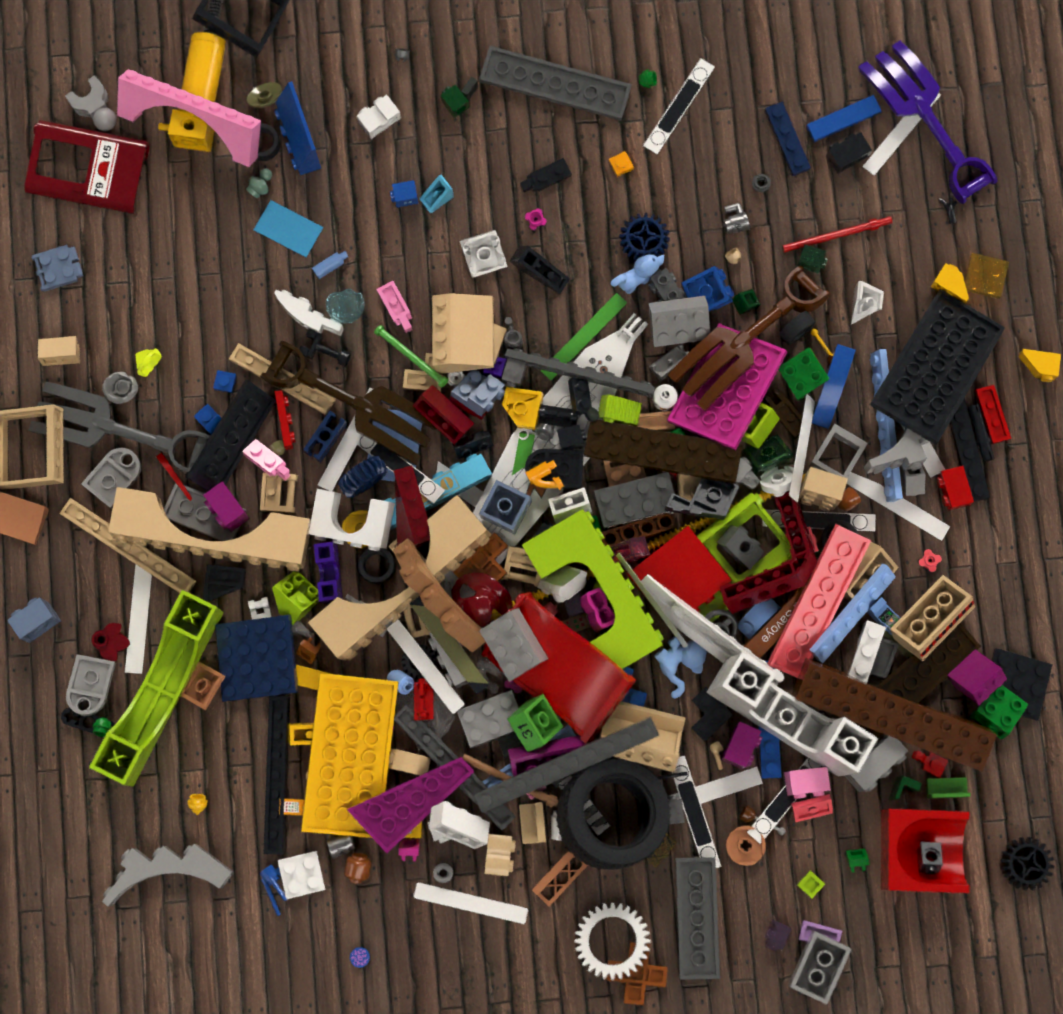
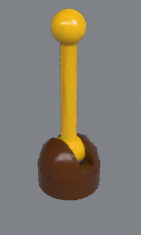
M814 328L810 333L816 337L828 354L827 363L830 366L833 354L818 335V330Z

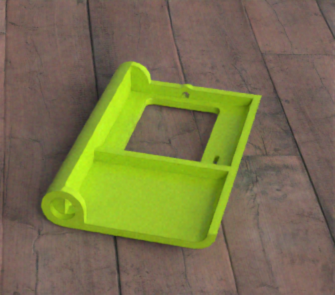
M753 493L747 495L728 511L724 520L717 519L697 535L699 540L732 581L729 583L731 584L744 580L747 576L751 577L762 573L765 569L769 570L782 565L781 563L792 559L790 553L791 546L785 533L763 508L762 503L764 501L757 493L755 495ZM754 515H759L780 543L755 563L751 570L748 569L743 574L738 575L718 551L717 541L731 525L739 527ZM720 590L714 594L715 599L708 605L704 602L699 606V613L705 617L709 612L719 609L729 610L724 604ZM721 615L714 616L709 621L713 622Z

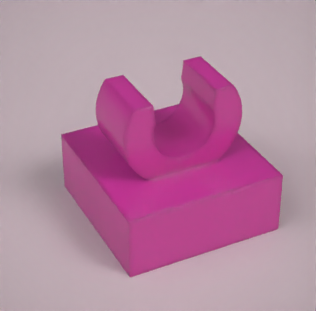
M402 839L399 842V856H402V861H405L406 856H413V861H416L419 855L420 839Z

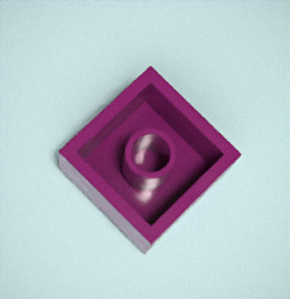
M223 482L204 494L206 501H204L205 505L213 515L217 513L215 519L224 530L228 528L232 532L250 519Z
M739 721L734 727L721 760L740 769L751 766L755 757L752 752L754 748L759 747L763 738L760 736L761 731Z

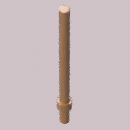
M467 754L463 756L467 764L502 781L512 778ZM537 789L528 793L546 802L545 805L557 808L559 801L556 796L545 794Z

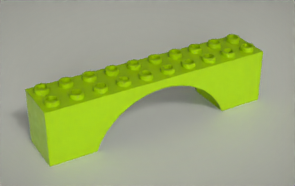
M184 590L180 592L164 623L158 650L141 687L122 717L107 732L89 768L123 785L134 787L216 629V624L219 623L224 613L222 610Z

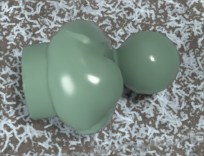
M268 168L260 171V177L252 176L249 179V186L246 190L257 199L260 195H266L269 192L265 181H269L272 178V171Z

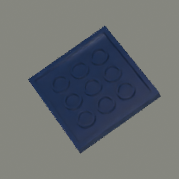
M291 615L216 624L219 671L225 675L221 683L222 702L299 693Z

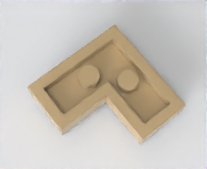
M426 353L425 363L436 371L432 366V353ZM405 369L403 389L425 392L434 385L441 392L438 382L424 371Z

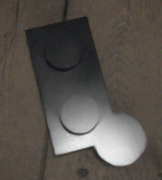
M572 377L568 380L573 415L580 416L585 414L586 419L590 422L597 421L599 419V412L592 407L588 380Z

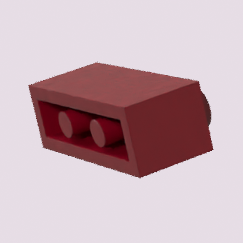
M434 385L421 394L413 405L419 413L454 445L475 424Z

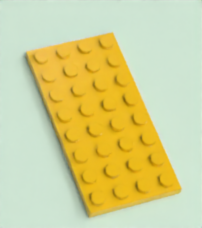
M326 673L319 674L301 825L302 832L372 838L347 809L386 791L398 681Z

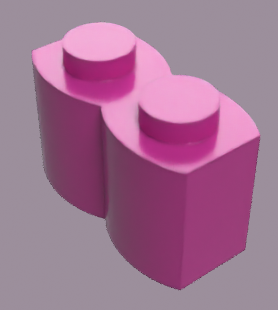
M600 588L587 592L580 597L581 606L588 614L589 624L596 633L614 624L615 615L612 609L607 606V598Z

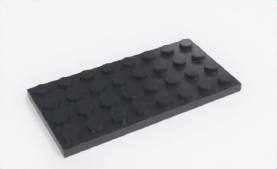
M939 289L869 405L936 445L1005 327Z

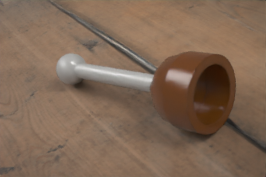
M745 805L739 819L744 822H752L753 820L756 821L758 817H756V812L753 808ZM775 826L773 828L778 831L779 835H784L786 832L783 827Z

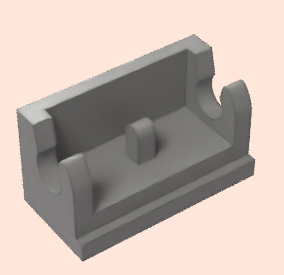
M679 344L649 366V369L659 382L668 377V374L689 353V351L686 352L684 350L683 344Z

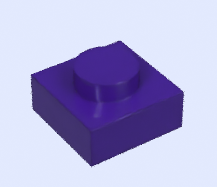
M497 357L494 368L484 369V375L488 376L491 374L493 377L502 379L507 359Z

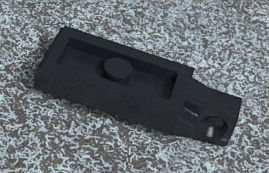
M562 158L526 176L527 180L520 183V187L523 193L531 189L533 191L538 190L539 192L571 177L572 173L565 159Z

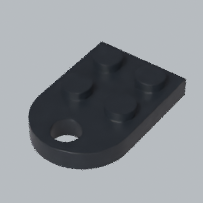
M539 449L528 457L525 464L526 472L530 470V465L533 463L541 464L544 461L549 463L554 460L557 467L551 470V474L541 480L553 481V477L559 476L564 485L561 489L582 488L584 451Z

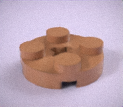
M751 826L737 827L730 832L726 840L728 856L739 865L749 866L757 863L766 850V843L762 834L760 844L747 833L748 830L755 829ZM743 840H747V843L751 844V848H748L747 852L740 848Z

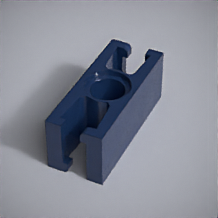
M332 411L328 412L303 449L305 454L311 457L313 455L311 450L317 443L323 446L318 455H313L319 463H322L347 426L346 420L341 418L338 426L333 431L328 428L331 421L336 418V414ZM329 433L330 438L327 441H322L320 439L322 434Z

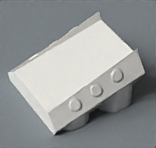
M496 230L460 241L472 278L508 267Z
M567 565L550 576L541 579L537 588L541 589L544 594H552L556 602H564L571 599L584 588L587 582V572Z

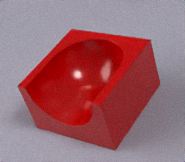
M908 809L881 810V890L969 893V885L966 882L963 867V838L965 826L969 820V812ZM921 842L941 843L943 866L939 873L927 875L919 872L917 849Z

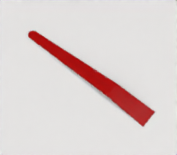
M160 453L155 456L191 501V495L164 455Z

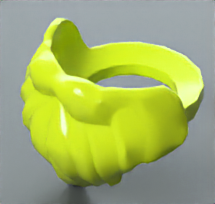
M157 348L145 349L135 354L137 374L147 377L162 358Z

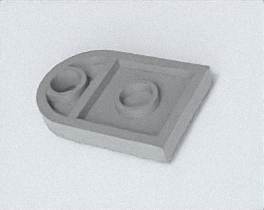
M116 448L111 450L81 484L112 509L117 487L129 489L138 479L141 472L140 460L129 449ZM127 455L132 456L131 464L124 465L123 458Z
M76 655L66 693L67 704L76 714L91 716L103 708L116 665L114 661ZM82 701H88L89 707L86 710H80L79 704Z

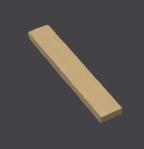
M239 343L229 358L231 362L261 378L260 375L263 372L266 373L272 363ZM282 368L277 378L284 380L290 379L295 375ZM302 383L289 389L278 388L324 415L328 414L336 401V398Z

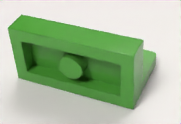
M967 777L926 779L927 799L971 797V793H968Z

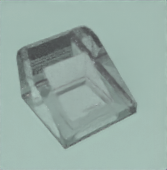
M297 621L292 626L293 634L307 638L313 637V634L300 621Z

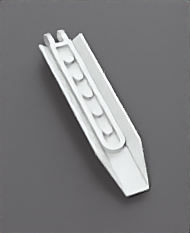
M647 574L641 580L672 624L723 664L726 659L743 652L776 673L772 680V683L776 686L784 680L782 672L771 668L764 660L755 656L751 650L742 646L734 637L726 634L718 625L710 622Z

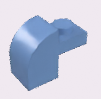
M772 598L754 605L738 623V629L750 639L781 607Z

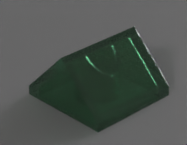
M778 434L765 439L759 449L750 446L743 450L756 476L763 474L771 468L789 462L793 457L792 451Z

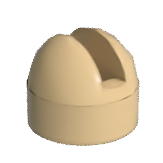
M733 248L725 254V258L729 263L737 264L741 260V253L738 248Z

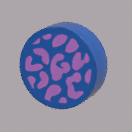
M363 947L355 948L350 954L352 965L358 968L366 966L370 961L369 951Z

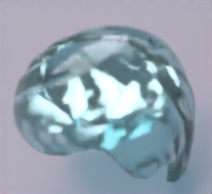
M346 289L339 293L334 292L330 294L326 299L325 305L327 313L333 320L339 323L350 324L358 320L363 314L365 300L360 292L357 293L352 289Z

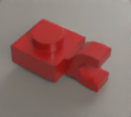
M917 750L911 756L914 760L923 763L921 770L936 778L941 777L948 763V760L932 752L925 755Z

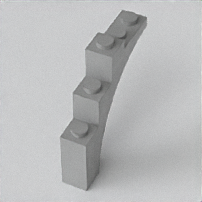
M905 427L899 442L884 454L870 459L864 466L866 474L872 472L878 474L883 472L885 468L891 467V469H895L901 465L904 471L920 469L927 459L921 445L927 444L930 441Z
M198 844L189 845L183 852L184 858L167 846L158 847L152 855L153 860L136 848L127 849L122 855L121 859L123 861L120 863L126 870L119 872L115 878L117 882L113 887L109 886L103 894L105 898L102 902L107 906H112L122 894L134 885L162 874L179 873L192 875L204 879L218 888H223L234 871Z

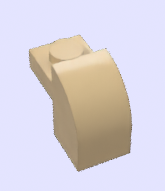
M390 749L388 769L420 776L428 773L431 758L402 750Z

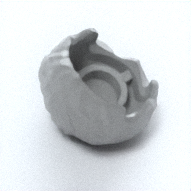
M125 372L112 373L102 384L104 396L107 400L116 404L130 401L138 391L135 377L128 376Z

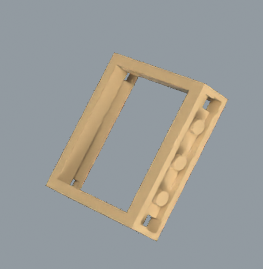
M53 404L0 411V489L64 483L63 408ZM47 416V477L8 481V420Z

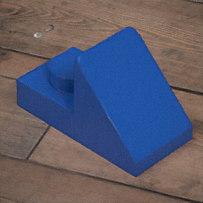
M209 404L205 405L194 415V418L210 435H212L222 419Z

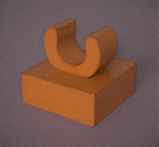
M309 638L307 641L303 639L296 655L313 664L317 659L321 644L319 643L315 647L311 644L312 638Z

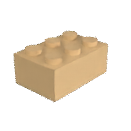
M810 467L801 483L800 503L808 506L812 504L817 505L823 511L829 512L834 510L842 501L848 478Z

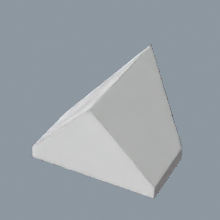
M858 281L854 288L851 325L878 310H882L884 291L863 281Z

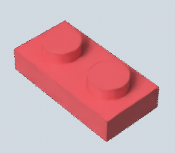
M830 794L791 803L795 823L833 813Z

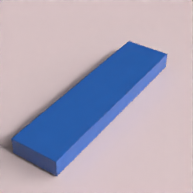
M874 95L815 120L807 124L806 127L813 141L817 142L878 115L882 110Z

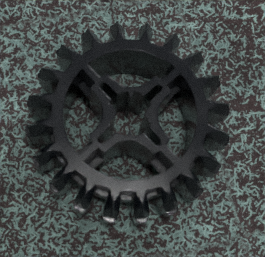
M1019 837V843L1016 840H1012L1013 847L1009 844L1005 846L1009 852L1002 851L1001 853L1006 856V859H1000L1001 863H1005V866L1000 867V869L1007 870L1003 877H1011L1008 883L1013 884L1016 881L1015 888L1019 889L1022 885L1023 891H1027L1028 886L1032 891L1035 890L1036 886L1042 888V882H1049L1045 876L1053 875L1048 871L1049 869H1054V865H1049V861H1053L1054 858L1047 857L1051 850L1044 851L1046 844L1042 843L1039 845V839H1035L1033 843L1031 837H1027L1026 842L1023 837ZM1023 847L1030 848L1029 852H1026L1023 857L1015 855ZM1035 852L1040 856L1041 866L1036 863L1035 858L1037 854ZM1020 860H1029L1028 863H1031L1033 867L1025 868L1024 862ZM1012 862L1019 866V876L1015 873ZM1030 871L1039 872L1034 879L1024 880Z

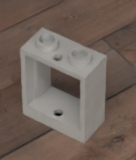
M834 424L809 466L847 478L868 443ZM832 436L857 450L843 475L818 461Z

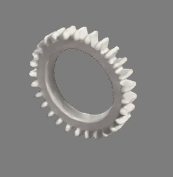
M604 903L602 911L596 906V914L588 911L591 918L583 916L586 924H578L583 929L582 931H576V935L581 937L575 940V943L581 944V946L575 948L577 952H582L578 958L585 959L582 963L584 967L590 964L588 969L590 973L596 969L595 976L598 977L603 972V979L605 980L608 974H610L611 980L615 979L616 974L622 980L624 972L630 977L629 970L632 969L634 972H637L635 965L643 966L640 959L648 958L643 954V952L650 951V948L645 946V944L651 943L650 939L645 938L650 935V932L643 931L647 924H640L643 920L642 916L635 919L637 915L636 910L629 914V906L623 911L621 903L617 909L614 903H611L610 909ZM607 917L624 919L632 926L636 935V947L633 954L627 961L618 965L601 963L593 956L589 948V935L593 926L598 921Z

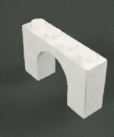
M317 489L309 534L315 535L314 539L326 541V538L333 539L332 542L342 545L344 541L351 542L350 546L361 548L363 544L368 545V549L380 551V548L387 549L395 503L371 499L365 525L359 531L349 534L340 527L338 522L341 493Z

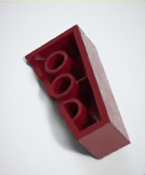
M413 466L394 470L397 546L407 538L413 542L415 548L430 544L428 517Z

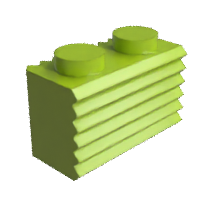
M610 394L601 396L600 407L598 408L599 418L608 423L616 422L638 426L642 403Z

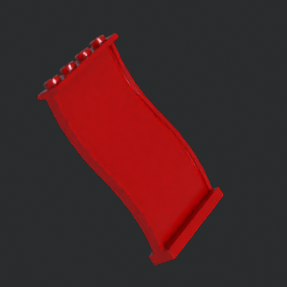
M521 593L516 597L513 608L509 609L506 613L516 608L520 609L548 659L512 681L533 697L544 694L553 711L581 736L580 739L585 744L592 742L633 686L636 679L631 675H627L607 655L552 615L532 596L533 593ZM485 643L484 651L481 655L487 657L503 672L487 643Z

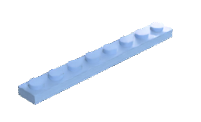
M879 349L870 354V365L872 366L873 373L872 383L874 384L875 394L889 373L886 349ZM877 410L876 420L878 421L880 455L893 448L897 441L894 420ZM885 468L882 476L885 483L884 494L886 502H895L903 499L900 468Z

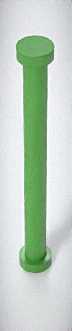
M379 325L375 329V335L381 336L437 381L441 388L447 384L449 379L446 376H441L384 330V326Z

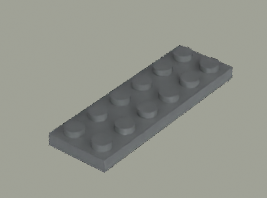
M715 857L675 858L679 979H720Z

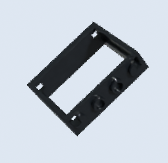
M209 0L201 1L192 19L257 58L290 0H270L278 5L279 8L259 43L204 10Z

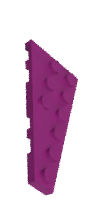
M460 757L347 810L386 853H389L431 813V807L443 802L475 771Z

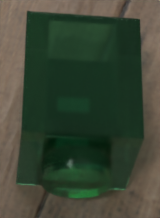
M805 244L797 267L801 265L805 270L819 274L821 268L825 269L828 260L825 257L826 251Z

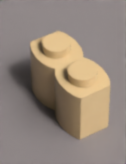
M489 834L485 874L508 876L509 872H513L514 860H510L511 852L515 853L516 841L512 840V836Z

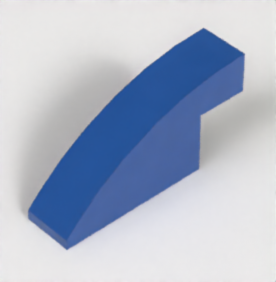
M839 344L835 347L830 366L826 371L829 380L822 384L813 413L812 424L829 429L852 364L855 349Z

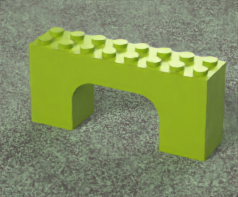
M581 509L525 542L522 546L541 579L550 576L571 563H583L592 570L614 608L615 621L609 631L590 643L623 669L663 646L661 641L664 640V637L659 629L655 631L651 625L654 623V620L649 612L645 614L641 608L644 604L639 595L635 597L631 591L634 587L629 578L625 580L621 573L625 571L619 561L615 563L612 559V556L615 554L609 545L605 546L602 542V539L605 537L599 528L595 529L592 525L595 522L589 511L585 512Z

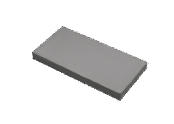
M175 482L164 508L165 514L171 522L219 541L235 539L240 526L232 532L228 528L224 530L215 519L217 513L213 515L205 505V493L185 486L192 497L190 501Z

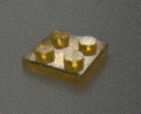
M972 253L965 278L967 291L1000 299L1009 262Z

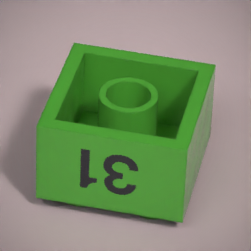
M544 694L526 701L507 718L527 752L544 746L563 728Z

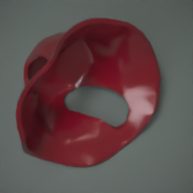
M473 572L465 574L455 582L451 589L452 600L481 628L490 624L494 608L502 616L509 609L513 608L509 592L497 580L485 573ZM464 583L467 584L470 589L476 592V595L461 598L460 589Z

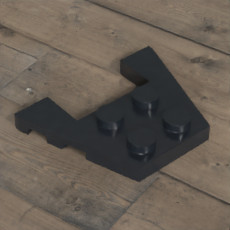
M702 478L691 501L672 493L665 511L724 520L739 486L737 484Z

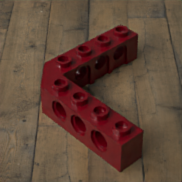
M790 491L786 492L783 496L774 498L782 515L780 519L787 532L785 536L791 546L790 553L792 559L772 569H765L762 573L751 577L747 576L739 582L721 586L720 590L724 604L732 614L804 586L815 569L817 559L800 502L798 501L797 503L789 496Z

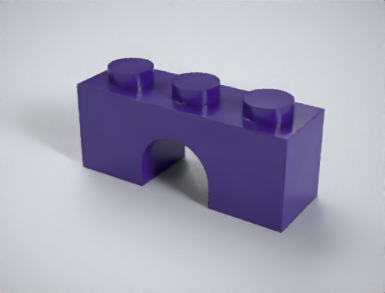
M334 542L314 544L315 563L318 565L320 572V582H317L319 602L329 604L337 597L343 599L338 545Z

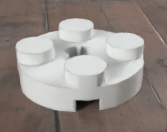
M784 466V469L778 470V467H774L765 471L761 475L760 481L762 490L773 494L775 497L783 496L786 491L790 490L794 468Z

